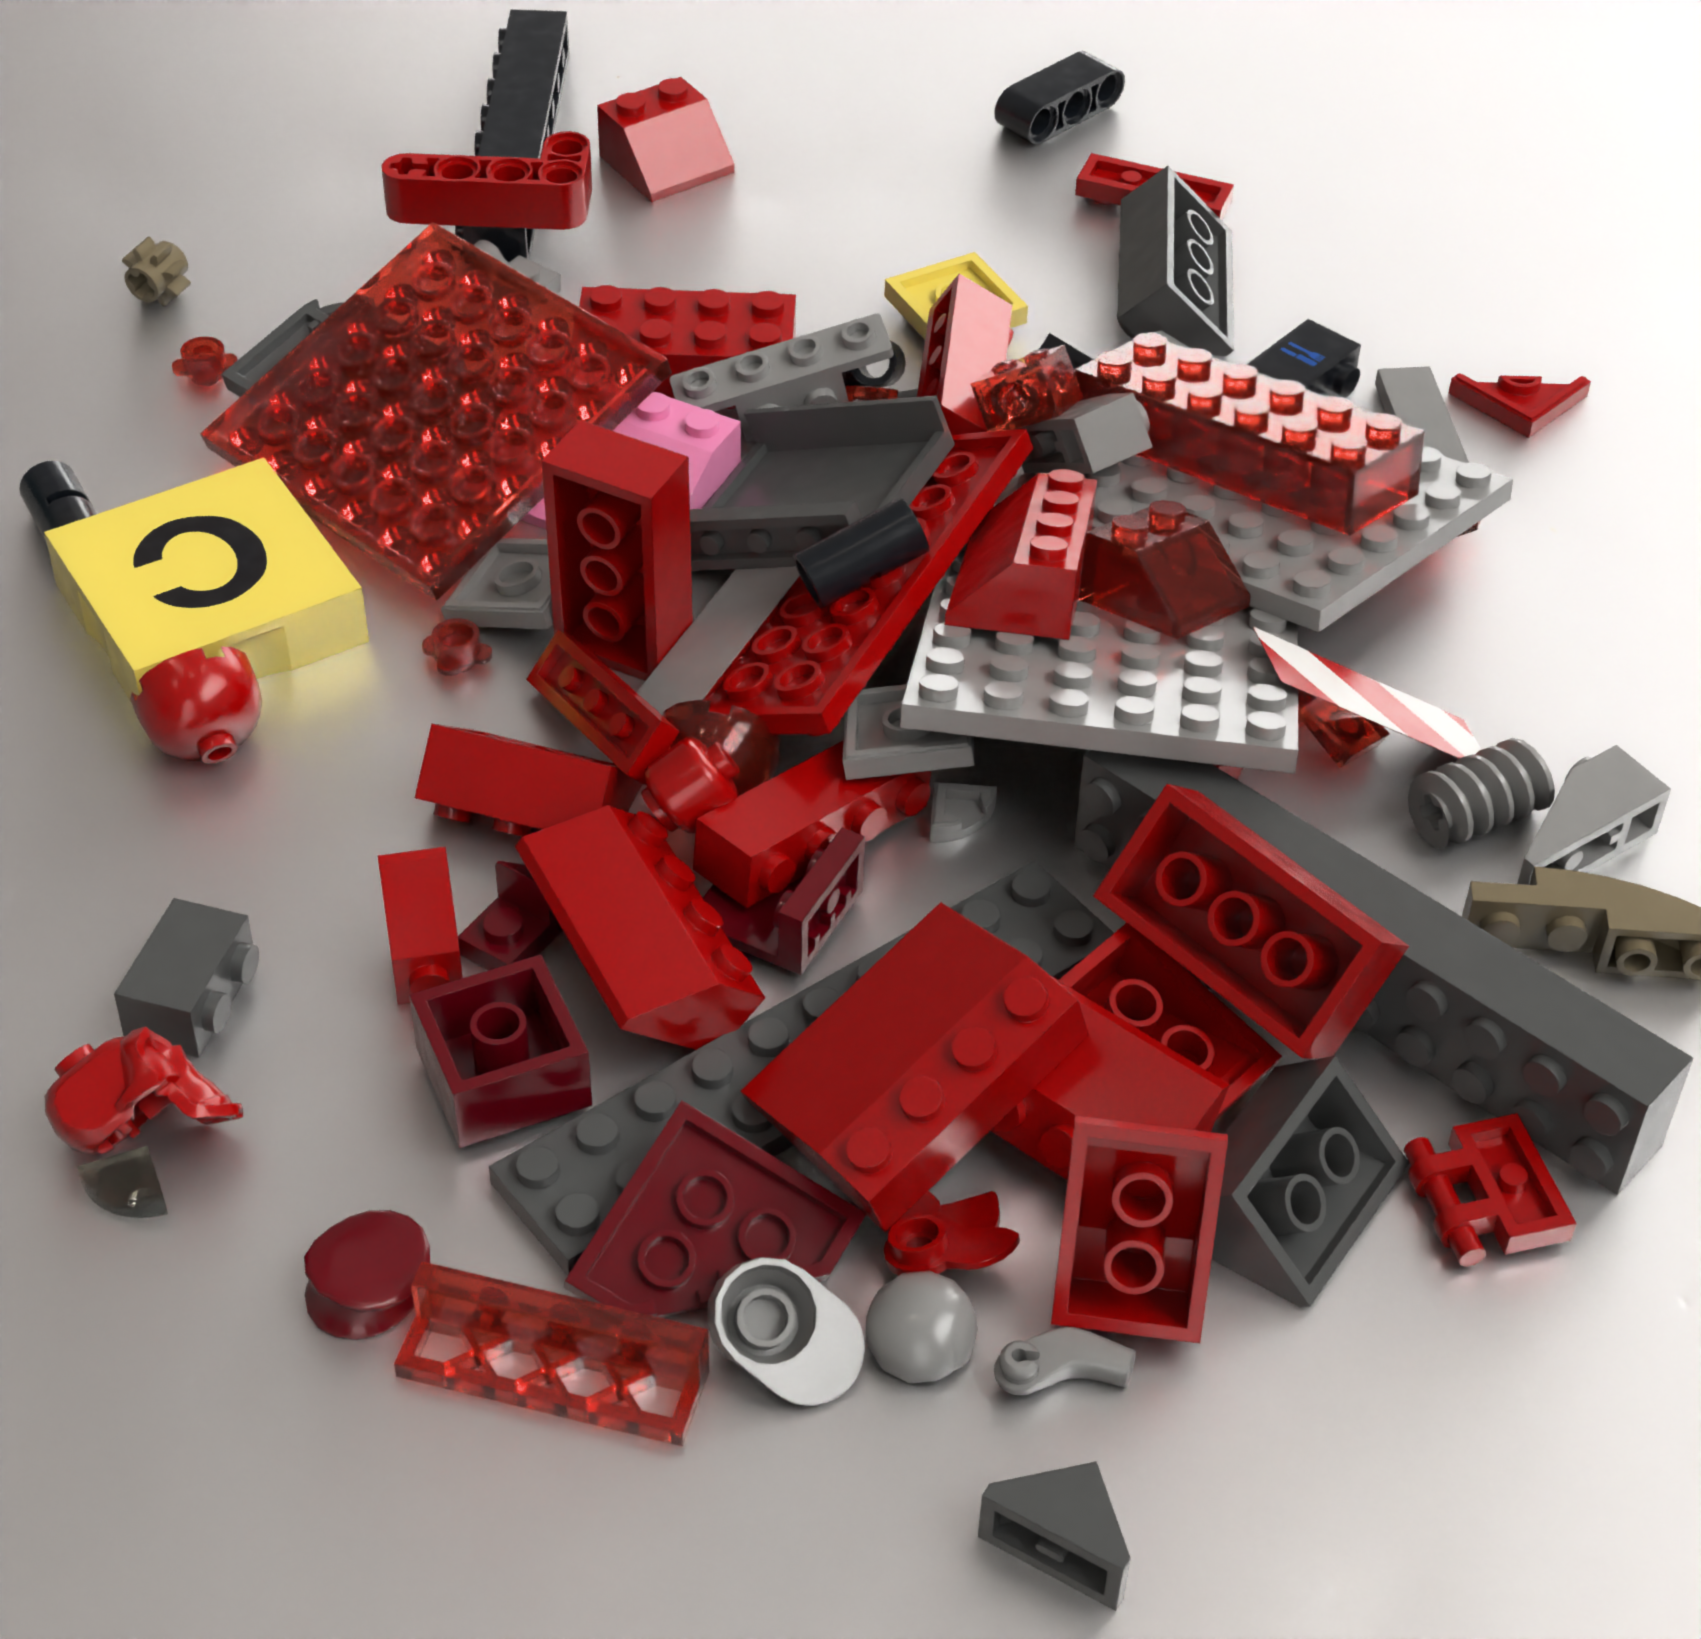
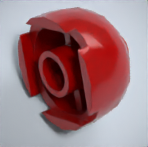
M221 646L225 657L206 658L202 648L190 650L164 660L140 678L139 682L143 691L139 696L132 692L130 700L140 724L154 746L166 755L186 761H203L206 764L225 761L237 752L238 746L242 745L256 728L262 707L259 683L245 652L233 647Z

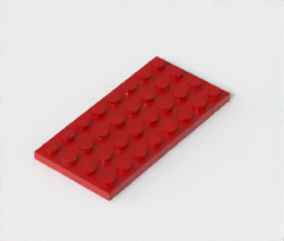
M1027 429L952 435L955 445L909 505L926 536L929 552L882 577L877 575L870 577L871 582L822 609L815 603L799 576L687 721H669L680 731L677 736H706L715 738L722 735H756L758 737H767L780 734H807L809 736L831 734L1033 450Z

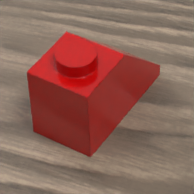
M446 846L378 855L398 1005L410 1004L409 994L463 978Z

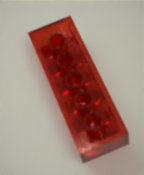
M1157 333L1136 335L1132 341L1112 351L1102 352L1098 355V358L1074 369L1073 402L1106 394L1134 393L1136 400L1143 405L1149 418L1150 428L1148 435L1152 448L1136 455L1351 536L1419 493L1425 431L1402 423V420L1395 415L1375 414L1353 406V403L1346 398L1326 397L1306 390L1304 385L1299 382L1277 380L1258 373V370L1253 366L1231 364L1212 357V354L1207 350L1199 348L1188 349L1170 343L1165 336Z

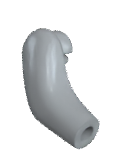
M1067 1326L1059 1327L1026 1341H1013L1007 1344L1001 1350L995 1362L994 1375L998 1385L1003 1390L1018 1396L1028 1395L1070 1379L1094 1380L1127 1388L1134 1367L1136 1351L1084 1329Z

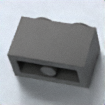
M173 898L114 993L123 1036L128 1035L132 1030L146 1026L154 1033L168 1039L173 1046L181 1045L185 1054L200 1058L213 1033H220L226 1026L231 1011V1003L242 984H249L256 973L259 962V949L256 945H253L248 915Z

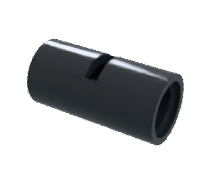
M41 462L30 468L21 479L20 495L45 542L44 532L97 514L74 471L63 462Z
M898 498L793 554V560L806 589L815 603L822 609L871 582L870 577L874 575L882 577L929 552V545L915 514L904 499Z

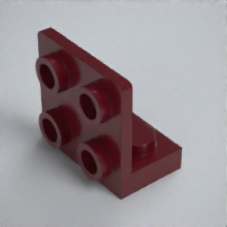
M842 827L826 849L818 848L814 852L808 863L805 876L789 884L781 892L771 894L748 908L742 906L714 884L702 898L721 915L724 921L721 928L733 947L802 975L863 891L865 836Z

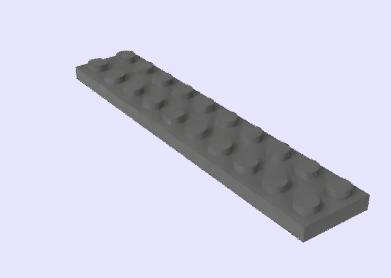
M1035 860L950 907L1026 954L1057 980L1063 977L1114 933ZM908 932L743 1023L738 1030L718 1037L489 1166L491 1185L568 1276L681 1100L774 1157L792 1147L793 1144L750 1104L740 1091Z

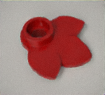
M928 1191L891 1226L888 1232V1240L884 1245V1257L888 1269L897 1276L902 1273L932 1271L940 1274L946 1269L975 1270L988 1267L1010 1255L1020 1243L1019 1233L1008 1228L999 1227L1000 1207L998 1196L994 1191L940 1205V1201L936 1196Z

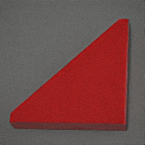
M1459 373L1451 378L1448 394L1530 438L1588 396L1591 381L1581 376L1570 384L1541 383L1542 376L1500 375L1498 382H1476Z

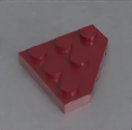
M681 1100L565 1279L564 1288L621 1324L629 1326L708 1308V1299L717 1281L733 1266L759 1257L785 1259L804 1269L817 1281L824 1282L827 1281L867 1213Z

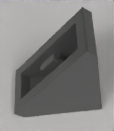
M1097 1461L989 1483L981 1498L978 1537L1117 1611L1124 1599L1131 1558Z

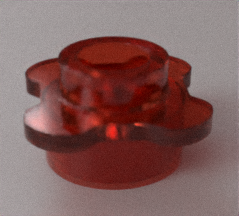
M207 336L196 337L182 345L180 349L182 359H177L172 363V371L176 376L191 378L199 386H211L222 379L221 374L238 360L236 355L232 353L225 354L224 345L220 340Z
M453 618L440 622L432 630L431 636L426 637L422 642L423 653L435 659L437 671L445 676H454L473 668L475 664H486L492 658L491 646L481 643L479 628L475 623L467 619Z

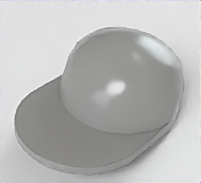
M759 1257L733 1266L717 1281L708 1299L706 1322L713 1343L727 1359L739 1365L772 1393L789 1403L801 1406H816L828 1403L844 1394L860 1373L864 1360L865 1345L862 1328L857 1317L841 1299L808 1272L785 1259Z

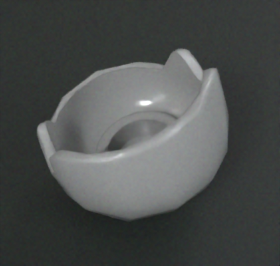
M932 1271L900 1274L879 1289L871 1301L866 1317V1342L869 1350L883 1371L907 1383L936 1382L950 1375L953 1370L965 1366L972 1355L978 1331L976 1313L968 1295L954 1280Z

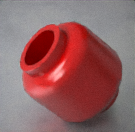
M686 737L647 766L644 773L647 787L641 791V795L648 808L667 830L674 832L680 828L687 833H695L696 819L719 806L728 804L738 797L737 787L732 778L740 773V769L719 742L716 741L710 747H707L696 738Z

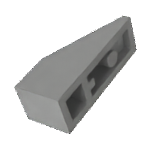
M1134 393L1106 394L1016 416L1005 421L1008 430L1027 429L1032 442L1033 450L1022 464L1024 473H1049L1057 469H1068L1080 472L1081 474H1094L1152 448L1148 435L1150 428L1149 418L1143 405L1136 400Z
M1614 745L1592 758L1587 756L1580 759L1569 770L1563 786L1525 855L1517 884L1529 885L1534 866L1587 873L1655 835L1658 832L1671 788L1618 745Z

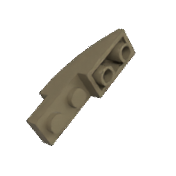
M1534 866L1529 885L1470 882L1462 917L1513 948L1592 953L1595 973L1701 980L1700 906L1643 885L1607 876L1565 869Z

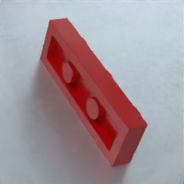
M1091 153L1076 178L1075 195L1092 199L1099 204H1116L1121 206L1122 198L1160 172L1162 168ZM1174 171L1223 220L1232 202L1234 184Z

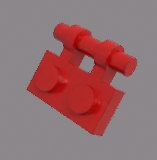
M1517 1113L1453 1126L1448 1141L1451 1151L1436 1154L1431 1142L1425 1137L1413 1139L1405 1145L1404 1154L1411 1166L1408 1171V1178L1418 1196L1427 1198L1436 1216L1433 1221V1228L1441 1244L1444 1247L1452 1248L1461 1266H1473L1485 1258L1486 1251L1478 1235L1494 1233L1505 1255L1571 1241L1577 1223ZM1468 1182L1477 1201L1461 1204L1453 1185Z

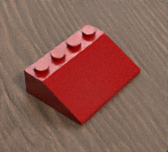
M940 902L740 1092L750 1104L863 1212L867 1213L866 1215L878 1227L886 1232L1089 1034L1079 1000L1026 954Z

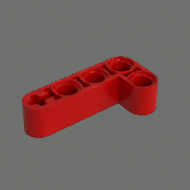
M564 131L547 137L543 144L541 158L404 153L390 156L381 165L386 214L391 220L398 223L566 230L579 227L586 221L592 193L590 141L585 135L578 132Z

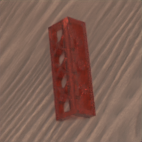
M421 1262L411 1284L416 1316L394 1363L396 1377L683 1447L709 1374L708 1329L432 1263ZM431 1332L460 1338L468 1352L446 1362L421 1357ZM511 1352L531 1355L539 1369L514 1380L498 1376L490 1362ZM585 1368L603 1373L610 1387L584 1397L569 1393L561 1379ZM654 1386L681 1392L672 1418L642 1411L633 1396Z

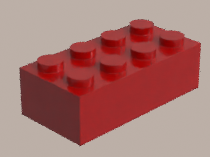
M612 285L582 287L572 345V364L606 376L615 377L618 380L653 392L662 393L675 399L670 383L672 375L796 338V294H779L774 291H762L759 293L725 292L720 289L687 291L671 290L666 287L631 289L617 288ZM734 405L724 409L736 410V407Z
M579 420L541 461L554 635L560 629L581 642L607 667L646 681L693 623L689 457Z
M1166 784L1093 895L1099 902L1301 1058L1319 1059L1335 1055L1409 948V945L1201 792L1171 784Z

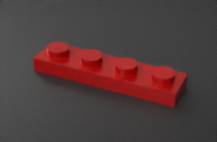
M560 629L557 630L526 678L536 690L621 771L644 785L646 784L644 773L647 766L671 748V744L680 732L581 642Z

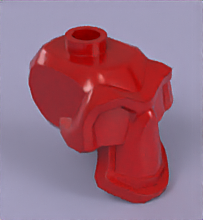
M146 1026L132 1030L124 1037L110 1039L95 1050L90 1044H86L70 1053L55 1067L54 1070L59 1078L50 1086L44 1096L45 1114L55 1134L72 1150L88 1155L107 1154L127 1137L130 1136L134 1139L141 1133L139 1128L146 1123L148 1118L152 1120L172 1103L183 1114L205 1125L238 1120L243 1117L241 1103H232L227 1094H224L213 1082L202 1075L187 1058L181 1045L173 1046L168 1039L154 1033Z

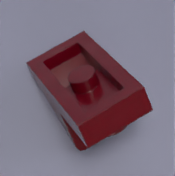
M498 861L495 864L498 897L458 936L460 956L486 970L539 955L563 931L525 864Z

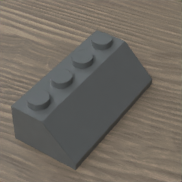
M1166 166L1121 199L1117 320L1122 330L1133 339L1136 337L1140 339L1148 334L1162 330L1200 355L1227 356L1234 351L1232 230L1169 166Z

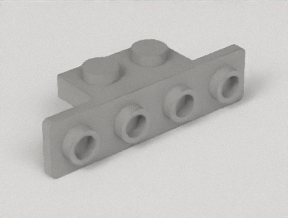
M872 314L672 375L670 383L676 400L714 412L735 405L746 443L755 440L744 416L747 409L849 402L842 373L893 357L894 353L881 315Z

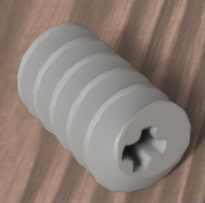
M1510 738L1497 743L1496 746L1479 750L1475 755L1470 754L1459 758L1455 763L1450 762L1439 766L1435 771L1431 770L1417 775L1410 784L1408 794L1409 813L1422 838L1432 847L1443 850L1448 845L1449 840L1456 844L1464 843L1470 840L1472 834L1477 836L1490 832L1493 826L1502 827L1510 824L1513 817L1521 819L1529 816L1533 809L1540 811L1549 808L1554 801L1555 787L1552 774L1537 750L1524 740Z

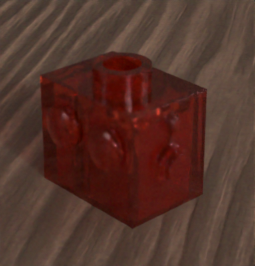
M1065 345L1049 350L1038 349L1017 360H1003L971 383L988 432L1015 430L1058 417L1083 399L1076 378V372L1073 370Z

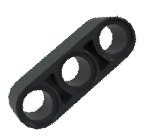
M1084 50L1076 52L1006 88L996 103L994 111L995 120L998 124L1036 145L1041 144L1112 107L1123 92L1125 75L1121 70Z

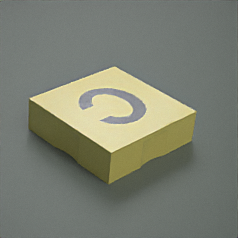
M265 458L44 532L56 586L86 633L94 638L105 650L110 659L113 675L129 700L132 692L139 696L143 691L139 680L147 671L166 659L190 650L202 648L206 658L225 657L221 646L236 648L246 653L255 676L259 679L268 675L295 670L369 642L362 587Z

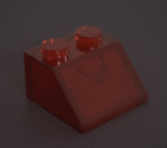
M1167 500L1154 501L1145 509L1130 515L1116 516L1112 522L1086 532L1079 600L1172 638L1179 639L1249 607L1251 595L1243 584V580L1210 521L1186 512V507L1180 503Z

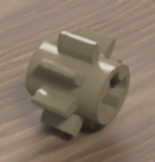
M147 237L122 259V262L129 267L125 272V283L129 291L143 302L151 303L158 299L159 303L165 307L191 284L188 278L183 276L188 270L187 258L180 248L171 242L161 241L155 244L151 237Z

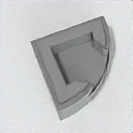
M934 782L930 842H948L962 839L981 829L994 812L997 787Z

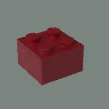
M541 954L409 994L416 1049L459 1148L592 1106L589 1052Z

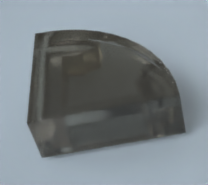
M148 1146L77 1166L85 1192L93 1202L104 1210L131 1218H150L168 1214Z

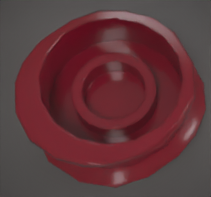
M368 1210L350 1216L331 1226L314 1240L304 1256L305 1275L308 1278L304 1295L307 1313L317 1328L337 1338L360 1340L377 1336L395 1327L415 1309L424 1295L425 1276L430 1268V1244L423 1227L411 1217L391 1210Z

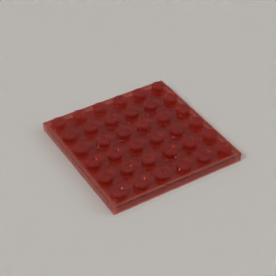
M432 222L204 429L200 435L208 449L235 467L265 458L308 516L438 601L544 498L541 461L579 420L613 431L672 372L666 357Z

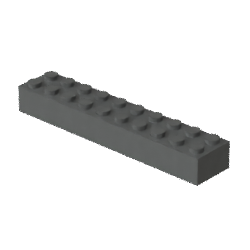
M1089 750L1084 754L1074 846L1082 850L1090 859L1100 862L1111 869L1166 784L1201 792L1409 945L1407 951L1353 1028L1365 1032L1399 1054L1407 1063L1421 1068L1455 1090L1466 1101L1480 1106L1495 1117L1517 1113L1532 1141L1573 1166L1584 1177L1595 1180L1616 1195L1626 1187L1662 1147L1694 1059L1692 1056L1212 764Z

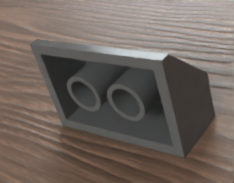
M1336 1056L1274 1067L1224 1133L1228 1134V1145L1212 1260L1298 1307L1312 1305L1409 1165L1404 1154Z

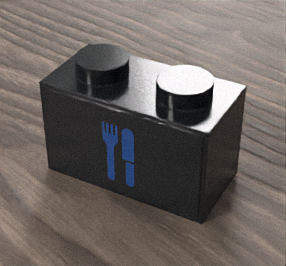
M1307 319L1245 365L1242 386L1250 388L1254 395L1272 401H1291L1297 404L1299 409L1321 416L1327 408L1340 398L1348 397L1357 386L1360 378V369L1357 366L1361 344Z

